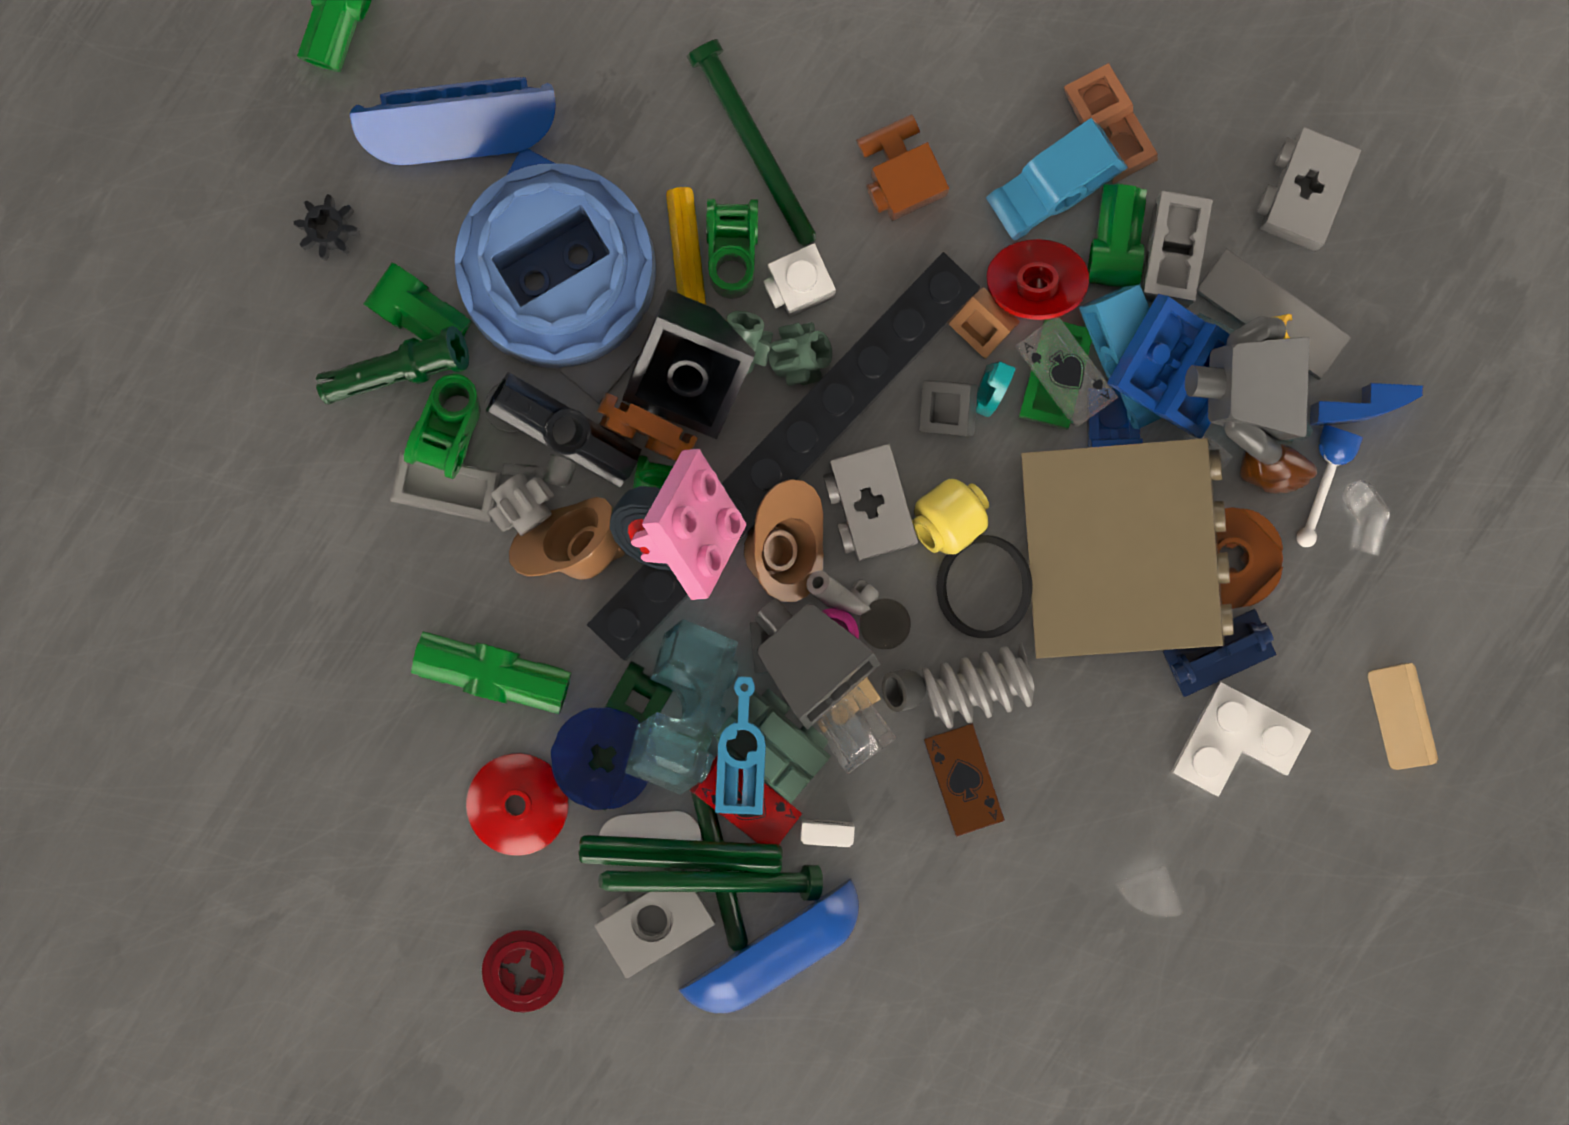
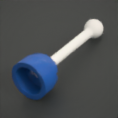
M1324 424L1319 438L1318 449L1327 465L1306 525L1297 532L1296 539L1299 545L1311 547L1315 544L1317 534L1314 530L1336 467L1354 460L1360 449L1363 437Z

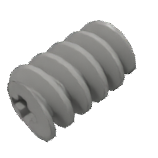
M1022 642L1019 643L1018 658L1014 657L1007 646L1000 648L998 664L994 662L988 652L980 653L978 669L973 666L968 657L960 658L958 674H955L947 662L940 664L939 679L937 680L928 668L922 669L934 717L939 716L947 728L953 727L955 711H959L967 723L973 722L974 706L978 705L987 718L992 717L994 701L999 700L1007 713L1013 711L1015 695H1019L1027 707L1033 705L1034 684Z

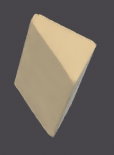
M1400 663L1368 672L1367 677L1389 766L1392 769L1399 770L1437 764L1439 759L1415 665L1413 663Z

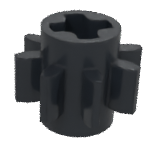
M329 194L324 199V205L314 206L306 200L304 204L309 212L305 220L298 219L293 223L298 229L305 231L308 235L301 240L299 245L304 250H308L317 244L319 246V256L324 261L328 260L330 250L339 249L348 255L350 252L345 243L349 235H360V230L353 225H348L346 221L354 213L352 207L346 205L337 211L335 209V200ZM327 217H330L338 226L337 231H329L327 239H324L316 230L317 225H324Z

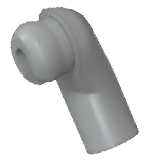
M824 571L813 572L806 584L808 591L826 606L856 615H862L872 610L869 606L879 596L878 591L863 579L857 580L849 591Z

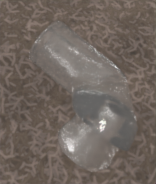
M1366 481L1350 482L1345 486L1342 498L1360 524L1354 550L1379 556L1390 515L1389 508L1370 483Z

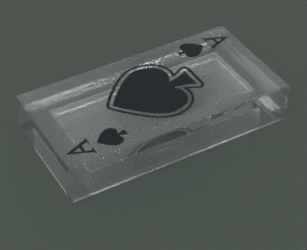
M1059 317L1050 319L1015 345L1019 354L1075 429L1118 398Z

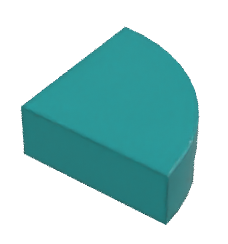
M1000 361L986 365L977 391V414L990 417L994 413L1006 393L1014 375L1015 367Z

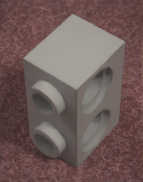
M1161 191L1155 199L1140 281L1146 301L1154 302L1156 296L1162 294L1171 297L1185 308H1188L1195 302L1213 199L1168 191Z

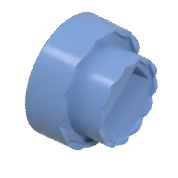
M537 164L521 168L501 178L488 187L474 202L461 225L457 237L455 274L458 289L467 312L478 330L490 343L508 356L521 362L544 368H563L597 360L616 349L633 333L643 319L653 297L656 282V257L652 239L641 215L632 201L615 184L603 176L579 166L569 164ZM575 247H583L588 251V258L582 264H574L569 260V254ZM532 273H539L544 277L543 287L536 291L528 289L525 284L526 278Z

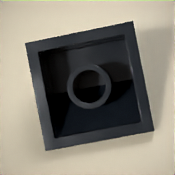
M667 289L634 365L622 401L634 404L646 411L717 440L756 352L715 308Z

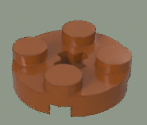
M605 393L597 409V412L603 415L599 425L630 439H633L637 432L648 438L644 446L645 448L674 461H677L682 451L694 448L698 437L684 433L680 440L679 438L683 432L682 428L634 404L629 406L621 402L619 407L615 408L618 397Z
M1225 508L1226 532H1217L1218 553H1220L1224 545L1229 549L1240 546L1244 550L1240 557L1244 566L1240 571L1233 567L1229 568L1230 583L1220 584L1222 604H1232V609L1252 606L1270 595L1281 579L1283 570L1282 540L1273 524L1260 513L1244 508Z

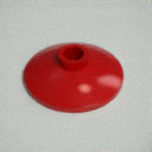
M1030 239L1013 243L997 253L987 270V288L995 303L1010 314L1026 319H1051L1072 311L1083 301L1089 287L1088 268L1081 256L1070 247L1051 240Z
M507 754L488 762L475 775L467 794V815L473 831L488 847L507 855H527L545 848L559 835L568 815L567 789L561 787L563 782L561 776L549 763L529 754ZM512 795H518L525 801V810L520 815L511 814L507 809V800Z

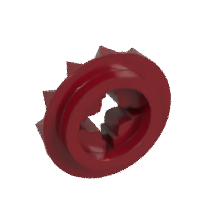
M514 930L501 936L489 947L483 959L482 979L487 993L498 1005L513 1012H532L546 1006L557 995L563 983V958L554 942L536 931ZM527 950H531L529 957L531 958V967L538 970V973L545 975V978L539 976L537 978H528L525 984L521 986L520 992H517L516 974L509 971V968L502 966V963L508 965L510 963L517 964L526 955Z

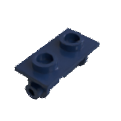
M1256 609L1233 618L1234 635H1224L1225 646L1162 651L1183 698L1277 655L1271 643L1274 641L1273 635L1266 622H1261Z

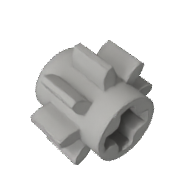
M520 472L491 493L497 506L488 513L502 532L514 527L520 536H523L552 515L545 503L554 497V494L540 476L528 481L524 474Z

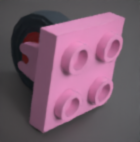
M700 449L684 450L680 453L661 489L658 487L639 486L628 490L617 502L610 518L611 533L615 542L622 550L641 564L656 569L672 570L691 600L709 598L747 525Z

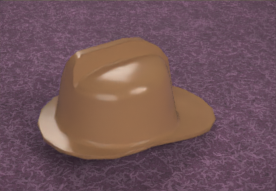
M788 479L776 484L765 494L757 509L755 525L749 531L744 542V558L747 567L754 577L759 580L766 593L779 601L796 602L807 597L810 594L806 585L809 576L813 572L823 571L822 502L816 490L803 480Z
M594 497L577 504L550 510L552 515L525 535L520 536L517 533L509 549L510 564L517 573L525 576H541L557 571L579 580H587L597 576L612 561L625 555L622 548L615 542L610 530V518L613 507L606 499Z

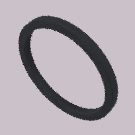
M979 535L966 548L978 543L997 545L1011 555L1019 568L1022 578V596L1014 615L1004 625L989 631L971 628L955 615L948 601L946 584L950 567L962 551L957 554H947L944 557L937 575V597L944 616L958 631L975 638H994L1011 631L1025 616L1032 597V577L1025 558L1013 544L996 536Z

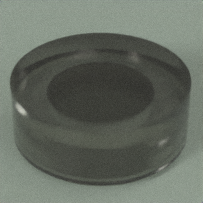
M883 598L871 602L869 605L870 609L861 614L859 621L860 632L864 640L872 647L882 650L892 649L902 644L906 640L911 628V620L906 608L893 599Z

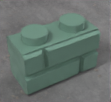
M769 688L762 695L754 691L750 696L749 722L759 727L765 736L764 781L787 801L792 803L830 759L831 755L824 750L830 741L813 726L807 730L804 725L798 728L785 716L791 709L790 706ZM738 707L713 735L718 741L726 727L734 722H738ZM738 730L736 739L728 740L727 742L728 750L739 759H747L748 751L757 750L755 736L746 730Z

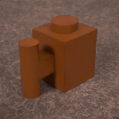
M912 114L856 140L864 158L883 150L887 159L886 162L872 168L871 178L873 182L866 185L878 213L887 210L891 221L946 197L949 191V186L929 143L926 142L909 151L905 147L903 140L920 133L918 124Z

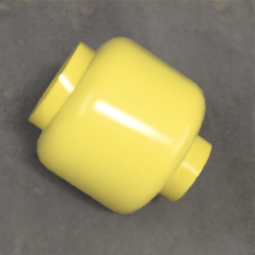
M947 479L916 502L914 507L915 518L912 520L916 536L933 553L941 551L948 555L957 554L970 545L979 535H983L986 532L989 524L986 512L989 508V502L983 491L975 484L970 483L967 486L957 479Z

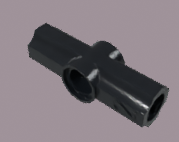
M507 372L496 387L486 409V412L539 441L548 449L560 453L619 488L632 474L642 451L641 448L587 418L580 411L566 406ZM569 416L575 423L576 431L574 437L565 444H558L553 437V426L558 419Z

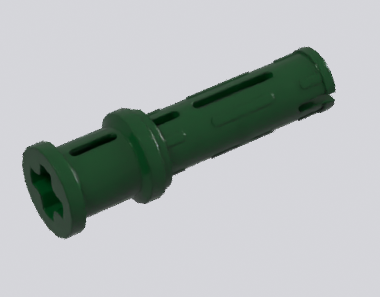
M446 327L441 330L438 336L421 341L417 338L407 339L403 344H400L398 350L353 363L336 370L321 372L317 374L316 381L319 383L326 381V383L317 384L316 389L321 400L329 405L336 401L408 380L412 383L421 384L429 381L431 375L451 369L457 373L466 370L469 365L468 347L462 333L456 327Z

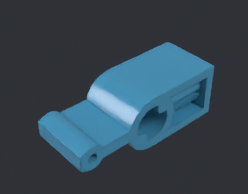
M1090 118L1034 157L1023 168L1021 174L1004 186L991 192L986 199L1011 238L1016 241L1051 215L1060 214L1073 207L1128 167L1102 127Z
M1140 284L1121 287L1079 306L1108 379L1150 309ZM1120 392L1127 409L1129 422L1134 429H1140L1161 419L1160 416Z
M738 677L734 684V691L739 696L738 722H734L725 728L720 735L718 743L715 813L763 815L766 756L765 736L759 727L749 722L750 696L755 691L754 680L752 677ZM742 684L748 685L747 691L742 690ZM738 730L749 731L757 740V750L748 751L747 759L735 758L728 750L727 742L728 740L736 739ZM739 769H743L742 804L737 803Z

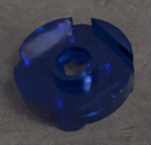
M612 707L589 708L572 716L558 731L551 749L552 772L560 789L575 803L592 810L616 809L633 801L647 786L654 767L652 739L643 724L627 712ZM599 744L602 749L612 746L616 750L617 754L612 758V763L615 766L612 771L607 773L602 767L596 770L591 768L589 762L594 758L591 751L594 745Z

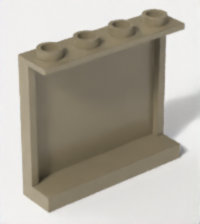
M1202 438L1021 453L1029 569L1032 577V611L1036 659L1225 646L1224 635H1234L1232 604H1222L1220 584L1230 583L1228 552L1218 553L1217 532H1226L1224 501H1214L1213 481L1222 480L1220 449L1211 450L1209 439Z

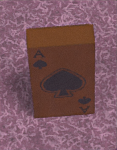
M973 723L923 739L955 836L958 837L1005 821Z

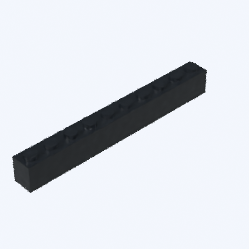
M941 253L721 483L747 524L736 546L754 527L757 509L765 494L778 483L788 479L800 480L980 290L981 287L946 253ZM643 565L588 622L587 626L622 660L627 661L687 599L688 594L672 570L656 569Z

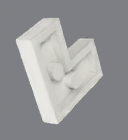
M1218 682L1171 772L1219 797L1242 752L1276 771L1288 775L1311 730L1228 685Z

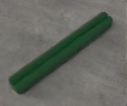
M584 835L579 841L578 856L579 861L583 864L778 873L782 869L783 850L777 844Z

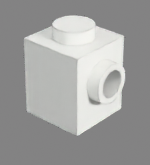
M815 243L768 264L770 278L763 280V284L774 308L784 306L789 318L835 298L836 289Z

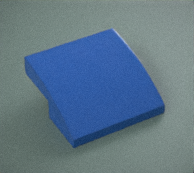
M1158 294L1107 384L1196 438L1202 439L1211 424L1208 419V398L1188 396L1185 390V376L1187 370L1192 365L1209 367L1212 349L1226 346L1230 334L1216 324L1205 322L1171 297Z

